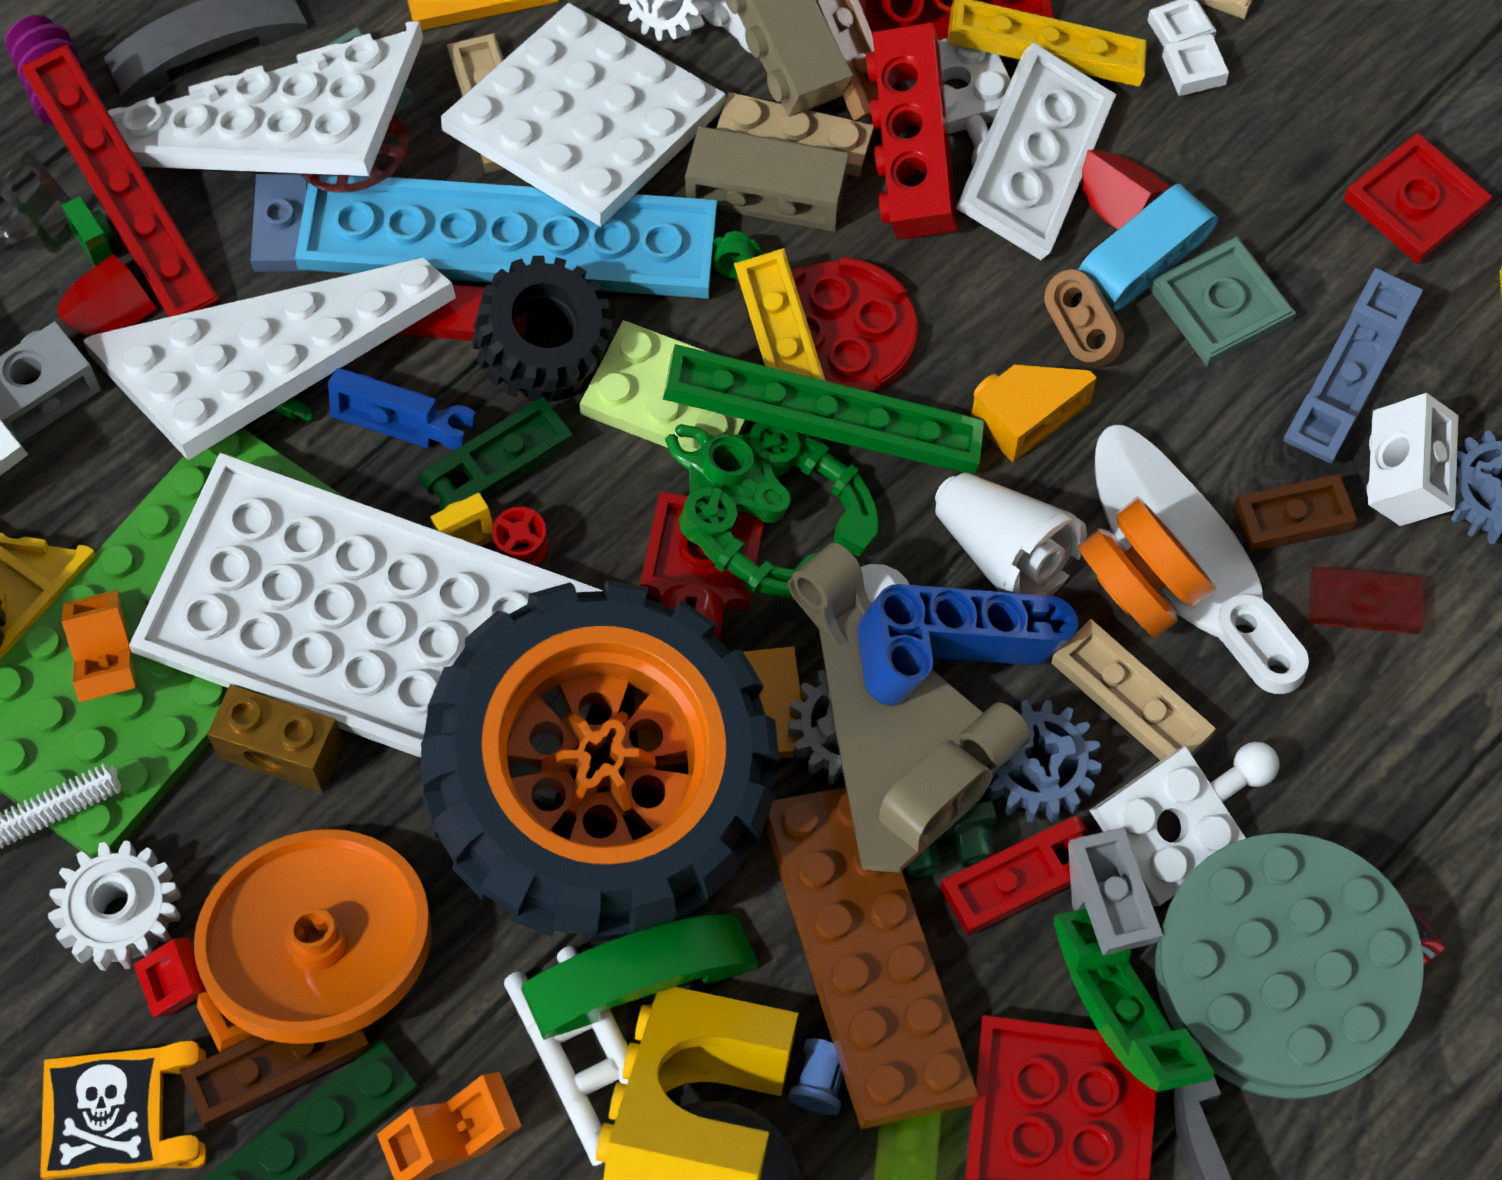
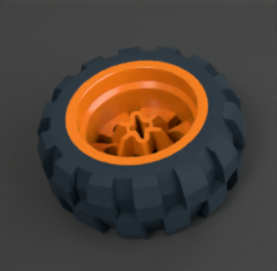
M606 580L603 591L576 592L575 586L569 582L529 593L527 605L510 614L497 610L465 638L464 650L453 665L443 668L427 706V720L423 741H421L420 762L422 763L423 777L422 797L434 837L441 839L453 860L452 869L481 900L489 897L513 914V922L553 937L554 931L587 935L588 942L612 941L634 932L682 920L703 908L706 901L725 883L731 881L760 838L775 799L771 791L774 770L779 764L776 721L765 715L759 697L764 685L742 650L730 652L713 635L717 627L715 622L684 601H681L676 609H672L647 599L649 587ZM627 686L648 696L630 719H628L629 715L624 711L618 714ZM555 687H558L569 713L564 716L562 721L540 697ZM586 704H598L606 710L609 719L600 725H590L580 717L578 710ZM637 730H647L657 738L658 748L650 752L635 748L631 744L629 735ZM539 732H548L558 738L561 748L553 754L544 755L533 749L530 739ZM605 744L609 745L607 761L609 764L604 763L599 770H596L593 777L588 779L591 755H595ZM687 755L688 774L660 771L654 768L659 760ZM508 761L528 763L533 768L539 769L541 773L511 778ZM621 768H624L623 778L619 774ZM570 770H575L577 774L575 781L570 774ZM639 785L652 786L660 794L661 804L655 808L639 806L632 797L633 788ZM606 786L609 790L607 792L596 793L599 787ZM540 788H552L561 795L563 805L554 811H543L533 803L531 795ZM566 814L576 818L569 840L552 832L557 823ZM589 815H603L610 820L614 831L608 837L594 838L584 829L583 820ZM627 815L633 821L641 823L649 834L633 841L623 816Z

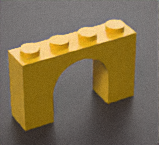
M672 987L657 992L653 1006L642 1005L639 1013L635 1040H639L641 1043L635 1044L630 1042L627 1049L622 1078L627 1079L628 1083L617 1082L613 1092L609 1119L615 1120L614 1125L603 1123L600 1131L595 1160L605 1162L603 1180H761L769 1132L699 1117L677 1106L665 1093L675 1087L688 1083L715 1082L781 1096L790 1063L798 1013L679 987Z

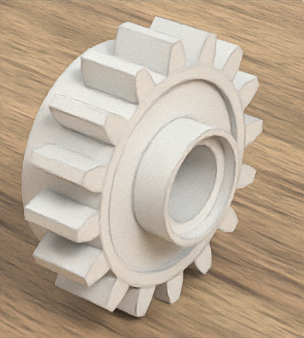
M124 841L118 853H112L106 842L99 843L98 857L90 859L82 851L76 854L81 865L76 872L66 868H62L59 871L67 885L65 889L57 888L50 890L49 896L61 908L48 913V916L56 928H61L55 935L65 949L73 946L72 954L82 964L93 956L94 962L100 970L106 971L111 962H120L125 970L130 969L132 959L142 955L146 957L153 952L152 948L159 941L165 943L170 941L171 937L166 930L169 922L179 921L181 916L176 907L170 903L181 898V894L176 884L169 882L173 877L169 867L165 862L156 865L158 859L151 849L145 848L136 857V851L130 841ZM118 898H128L126 905L121 911L112 915L104 914L110 902Z

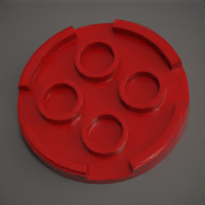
M839 257V261L818 263L806 268L799 266L791 271L825 381L876 394L892 385L910 364L915 352L918 335L915 311L907 297V290L894 276L879 266L854 258Z

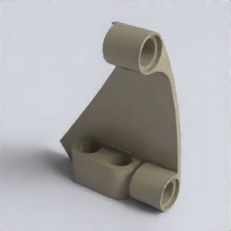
M830 543L792 574V578L788 581V587L796 602L819 628L834 725L862 870L900 873L981 799L991 783L993 774L1029 742L1030 730L1021 715L1005 703L997 702L983 713L933 669L910 697L900 705L889 706L875 700L867 691L864 683L857 633L858 621L871 605L864 588L862 569L853 554L838 543Z

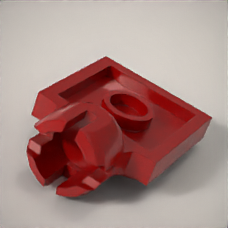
M659 492L640 586L649 587L647 596L658 599L662 605L676 609L677 605L684 601L715 622L717 627L713 635L719 640L725 614L731 610L749 611L752 594L745 590L746 583L726 569L724 572H721L715 568V564L705 555L700 546L690 542L681 532L678 518L688 496ZM737 512L738 516L731 529V534L734 538H738L745 543L741 553L757 564L765 522L753 515Z

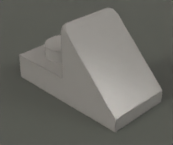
M1125 827L1070 840L1068 851L1072 907L1074 911L1087 909L1102 955L1106 956L1157 943L1163 934Z

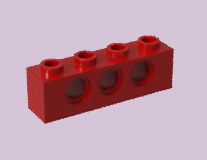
M933 22L872 32L874 51L866 52V64L869 80L871 83L877 82L878 98L870 99V108L874 129H881L883 145H878L874 148L879 177L886 176L887 192L879 193L883 224H891L898 240L958 232L941 50ZM911 79L917 81L907 91L895 90L897 85L904 80ZM910 126L921 127L920 132L912 138L903 139L899 137L901 132ZM914 173L926 174L925 179L919 185L912 187L903 185L906 178Z

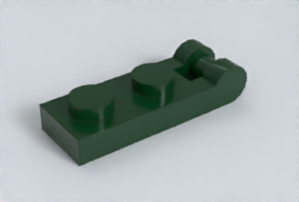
M542 396L431 464L422 472L419 481L429 494H436L442 501L440 504L441 510H444L454 502L462 501L476 493H480L483 500L574 445L573 434ZM465 472L470 481L458 488L453 481Z

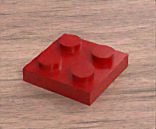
M1417 132L1350 185L1343 199L1418 265L1486 210L1492 196Z

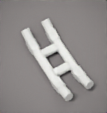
M574 946L565 947L558 953L557 961L561 963L580 954V952ZM523 972L512 973L505 979L504 986L551 1077L592 1165H599L603 1162L596 1161L595 1155L602 1126L587 1095L617 1080L620 1083H628L627 1079L622 1078L628 1044L610 1009L601 1011L599 1020L596 1023L543 1040L521 991L522 984L528 981ZM593 1028L607 1059L575 1074L561 1043Z

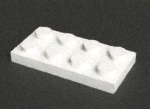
M1033 42L1024 50L956 205V209L1042 260L1051 253L1082 178V167L1087 151L1094 149L1116 94Z

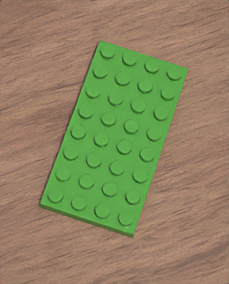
M243 428L190 460L183 456L95 552L96 556L0 660L1 793L16 804L20 803L23 806L24 800L28 803L31 802L30 797L36 800L37 794L44 797L43 791L49 794V788H52L54 791H57L56 785L62 788V782L71 786L69 779L77 783L75 776L84 780L82 777L83 772L89 777L88 770L97 774L94 768L96 766L103 771L102 763L108 766V768H111L112 764L117 771V778L121 784V791L118 794L114 792L112 797L108 795L107 799H101L99 803L95 801L93 806L89 804L86 809L82 807L80 812L76 810L74 815L69 814L67 818L63 816L61 821L57 820L55 824L50 822L48 826L78 850L87 854L90 859L98 857L99 843L106 842L111 852L116 853L122 843L129 838L211 743L207 733L228 688L133 654L136 665V688L79 703L73 685L74 659L61 622L63 603L118 589L131 642L219 453L344 497Z

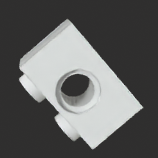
M1428 393L1373 411L1372 434L1369 439L1371 451L1370 472L1367 484L1369 506L1399 526L1455 510L1458 415Z

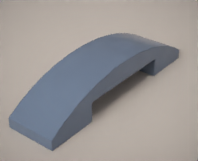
M1377 268L1374 269L1312 389L1306 395L1283 439L1284 442L1332 464L1423 292L1422 289Z

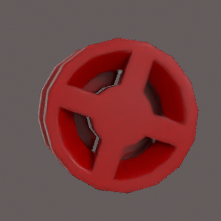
M512 507L503 511L496 518L492 527L495 552L540 568L545 563L549 554L547 529L542 516L535 510L527 507ZM525 542L530 544V546L515 549L517 544Z

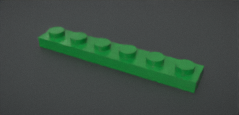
M677 344L674 345L662 400L974 475L980 464L984 420Z

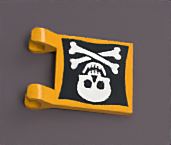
M183 1041L161 1048L44 1060L40 1178L50 1180L158 1168L189 1169L205 1165L206 1146L204 1143L199 1142L197 1137L185 1135L163 1140V1074H181L180 1071L207 1059L206 1051L201 1049L198 1043L194 1041Z

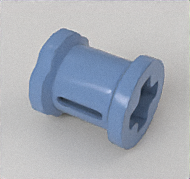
M806 1039L803 1053L806 1055L798 1085L790 1088L788 1099L795 1105L809 1111L825 1115H837L842 1105L837 1097L844 1076L834 1043L822 1039Z

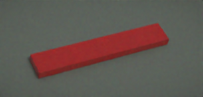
M68 44L22 65L21 68L28 83L166 316L172 317L220 305L216 292Z

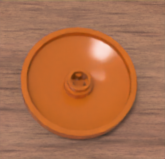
M335 829L304 831L281 837L255 849L234 864L221 877L208 895L200 911L194 936V954L200 978L209 997L218 1010L233 1024L252 1035L266 1040L292 1044L317 1043L354 1033L384 1016L401 1001L416 982L428 957L432 937V919L427 897L418 875L407 860L396 850L373 837L357 832Z

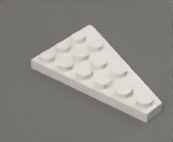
M406 22V31L373 40L369 33L356 37L347 43H335L296 55L298 60L296 64L265 72L263 65L247 69L238 75H227L189 86L190 95L157 104L155 98L152 97L138 101L130 107H118L108 110V113L140 167L369 176L424 36L419 22Z
M419 258L91 335L84 339L83 342L89 356L186 459L190 460L335 372L336 369L345 366L455 299L456 296L452 282L427 260Z

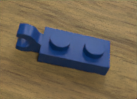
M338 368L328 381L330 416L332 418L406 442L429 448L432 441L435 440L449 449L456 450L465 444V432L454 428L463 427L472 431L475 428V412L468 407L451 406L444 410H436V399L425 396L415 390H406L375 380L365 374H356Z

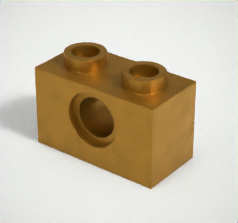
M231 684L207 733L219 759L321 793L324 792L344 746V741L335 718Z

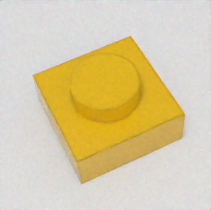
M476 493L462 501L454 502L444 510L430 516L436 531L481 547L493 541L492 518L489 508L480 493Z

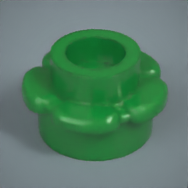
M728 232L723 237H716L713 240L714 267L721 275L727 278L738 279L734 263L760 256L761 248L757 241L751 240L743 232Z

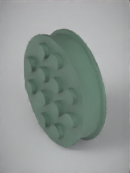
M1291 833L1258 835L1231 843L1208 856L1192 870L1175 893L1161 928L1163 936L1157 942L1155 954L1156 987L1161 1007L1172 1030L1187 1028L1192 1038L1200 1043L1208 1063L1214 1070L1215 1076L1241 1090L1270 1098L1294 1100L1325 1096L1343 1090L1370 1074L1383 1062L1403 1036L1415 1014L1422 991L1424 966L1421 940L1413 917L1401 895L1390 881L1364 858L1338 844L1313 836Z

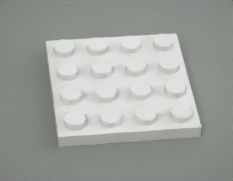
M568 3L441 116L442 131L601 227L696 136L698 126L706 127L723 110L726 94Z

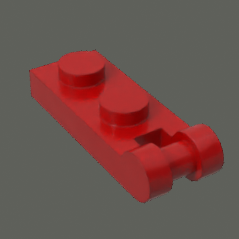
M1074 816L941 881L940 888L967 937L1071 886L1069 862L1062 865L1054 850L1066 848L1068 851L1070 840L1085 837L1089 833L1080 816Z

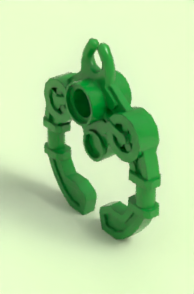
M761 423L754 424L750 434L736 436L724 434L716 437L697 426L679 424L675 428L677 436L693 438L698 442L699 449L694 452L682 449L675 434H669L665 438L673 458L689 471L690 493L678 518L681 532L690 542L700 546L705 555L715 564V568L721 572L727 569L746 583L745 590L752 595L758 592L779 599L795 600L789 590L788 581L797 569L817 554L807 555L795 570L777 567L768 560L759 566L741 553L745 543L738 538H734L731 534V529L738 516L737 512L753 515L766 523L778 522L783 518L790 504V494L776 477L789 472L792 466L801 468V471L808 476H811L817 470L834 483L831 493L841 500L846 511L839 518L835 526L834 543L840 544L853 555L860 557L871 545L878 533L876 506L869 489L858 474L860 469L853 464L847 467L829 453L831 448L824 443H819L797 432Z

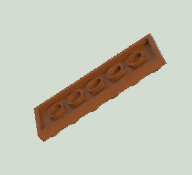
M846 787L774 800L765 823V828L860 1129L973 1105L978 1094L902 871L898 873L862 870Z

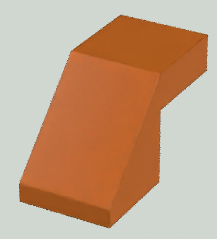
M119 590L63 603L61 622L74 659L73 685L79 703L136 688V665L134 655L129 647L130 637Z
M500 1072L481 1075L447 1102L411 1107L377 1133L394 1180H425L487 1153L521 1128L522 1125Z

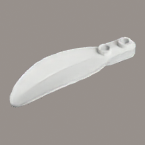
M1113 425L1105 429L1098 438L1096 445L1095 478L1100 501L1112 534L1127 549L1132 546L1118 527L1116 513L1139 496L1181 542L1217 588L1215 592L1198 606L1192 607L1185 605L1167 586L1164 587L1162 590L1176 608L1177 614L1201 630L1218 637L1253 681L1263 690L1274 694H1285L1296 690L1303 683L1309 663L1307 651L1272 607L1263 600L1262 587L1257 572L1233 531L1197 488L1146 438L1124 425ZM1247 625L1253 629V632L1243 633L1236 626ZM1279 665L1287 672L1284 674L1275 673L1269 667Z

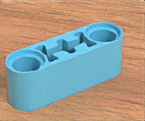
M1175 184L1096 247L1085 258L1078 271L1092 278L1099 286L1110 308L1114 311H1119L1149 288L1152 279L1168 272L1201 245L1215 228L1218 216L1181 184Z

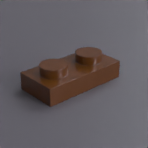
M1340 474L1239 495L1233 505L1250 553L1351 531L1357 522Z

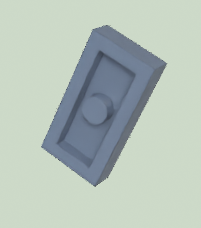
M307 173L256 174L251 264L254 272L305 271L298 270L295 254L309 181Z

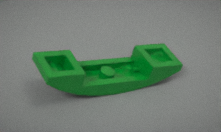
M1087 909L1056 914L1054 919L1056 934L1077 992L1104 1041L1127 1070L1146 1086L1158 1092L1211 1081L1214 1070L1187 1028L1171 1030L1129 964L1128 960L1131 949L1103 956Z
M735 914L706 915L665 923L591 948L524 982L521 991L542 1039L546 1040L598 1022L601 1011L699 978L702 979L706 986L756 969L759 962Z

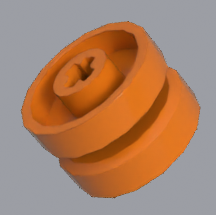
M1137 496L1116 513L1118 527L1132 544L1129 549L1114 534L1101 528L1097 529L1079 544L1078 549L1097 574L1096 578L1111 598L1127 615H1131L1153 638L1157 639L1178 622L1176 608L1162 589L1167 586L1185 605L1192 607L1198 606L1215 592L1217 588L1169 528Z

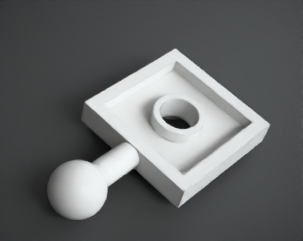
M947 38L939 41L943 80L945 82L949 79H961L968 84V86L962 89H954L944 84L949 134L967 130L975 147L971 156V163L974 166L989 132L986 124L994 121L1011 80L999 55L947 43ZM911 79L904 80L900 85L903 91H907L917 81Z
M1247 743L1237 751L1234 757V767L1209 783L1187 747L1178 748L1089 811L1103 832L1125 827L1152 906H1160L1175 895L1185 878L1204 859L1231 843L1245 839V836L1223 802L1246 785L1261 787L1272 782L1279 771V758L1274 749L1265 743ZM1165 810L1176 814L1181 823L1180 835L1172 843L1165 841L1157 830L1158 817Z

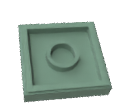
M1238 236L1152 279L1149 288L1207 367L1292 323L1296 315L1294 309Z

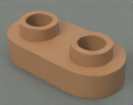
M1065 270L1055 275L1047 285L1044 297L1045 305L1070 352L1078 360L1093 367H1102L1110 364L1122 351L1124 332L1099 286L1092 278L1078 270ZM1082 292L1080 304L1072 308L1071 302L1073 297ZM1101 334H1105L1106 339L1103 346L1095 349L1094 343L1096 338Z

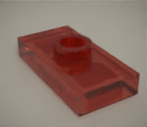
M1313 567L1310 574L1309 624L1419 635L1423 628V577Z

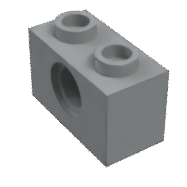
M55 321L42 330L31 332L20 344L0 356V418L19 443H22L101 391L90 364ZM38 378L31 384L23 385L26 381L30 379Z

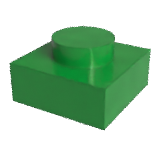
M80 196L62 204L61 206L74 236L93 265L97 266L111 256L112 252L107 241L115 236L102 212L98 209L91 213Z

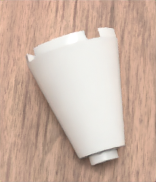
M970 473L949 477L937 490L935 496V513L998 592L1052 596L1070 576L1062 570L1070 556L1072 555L1079 560L1082 555L1078 545L1087 538L1086 525L1073 513Z

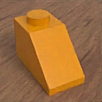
M1013 365L1000 376L992 374L978 385L973 394L974 402L971 417L984 420L983 433L1014 463L1091 403L1097 377L1090 370Z

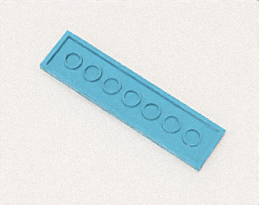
M310 174L295 261L298 270L355 274L424 258L448 280L492 283L493 276L501 268L509 272L511 262L522 258L526 265H530L533 256L544 255L545 263L554 264L555 258L558 257L567 260L565 268L574 271L577 265L587 271L584 280L587 283L596 280L602 288L601 291L709 299L717 200L635 194L600 227L536 187L381 176Z

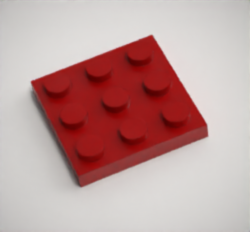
M982 1016L974 1083L978 1097L972 1105L965 1180H1150L1156 1090L1146 1086L1127 1070L1106 1044L1098 1030Z

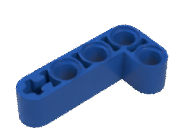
M905 584L889 585L880 592L858 621L857 633L864 683L867 691L875 700L881 704L893 706L900 705L906 701L927 678L933 667V658L1025 665L1045 664L1053 658L1055 652L1075 635L1078 629V618L1069 603L1054 596Z

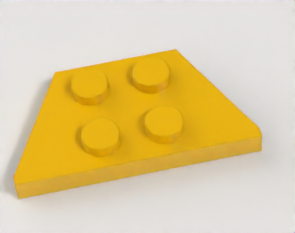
M0 533V599L3 603L0 606L6 615V625L0 627L4 634V640L0 647V660L96 556L93 549L84 545H78L76 550L49 546L46 540L30 537L11 539Z

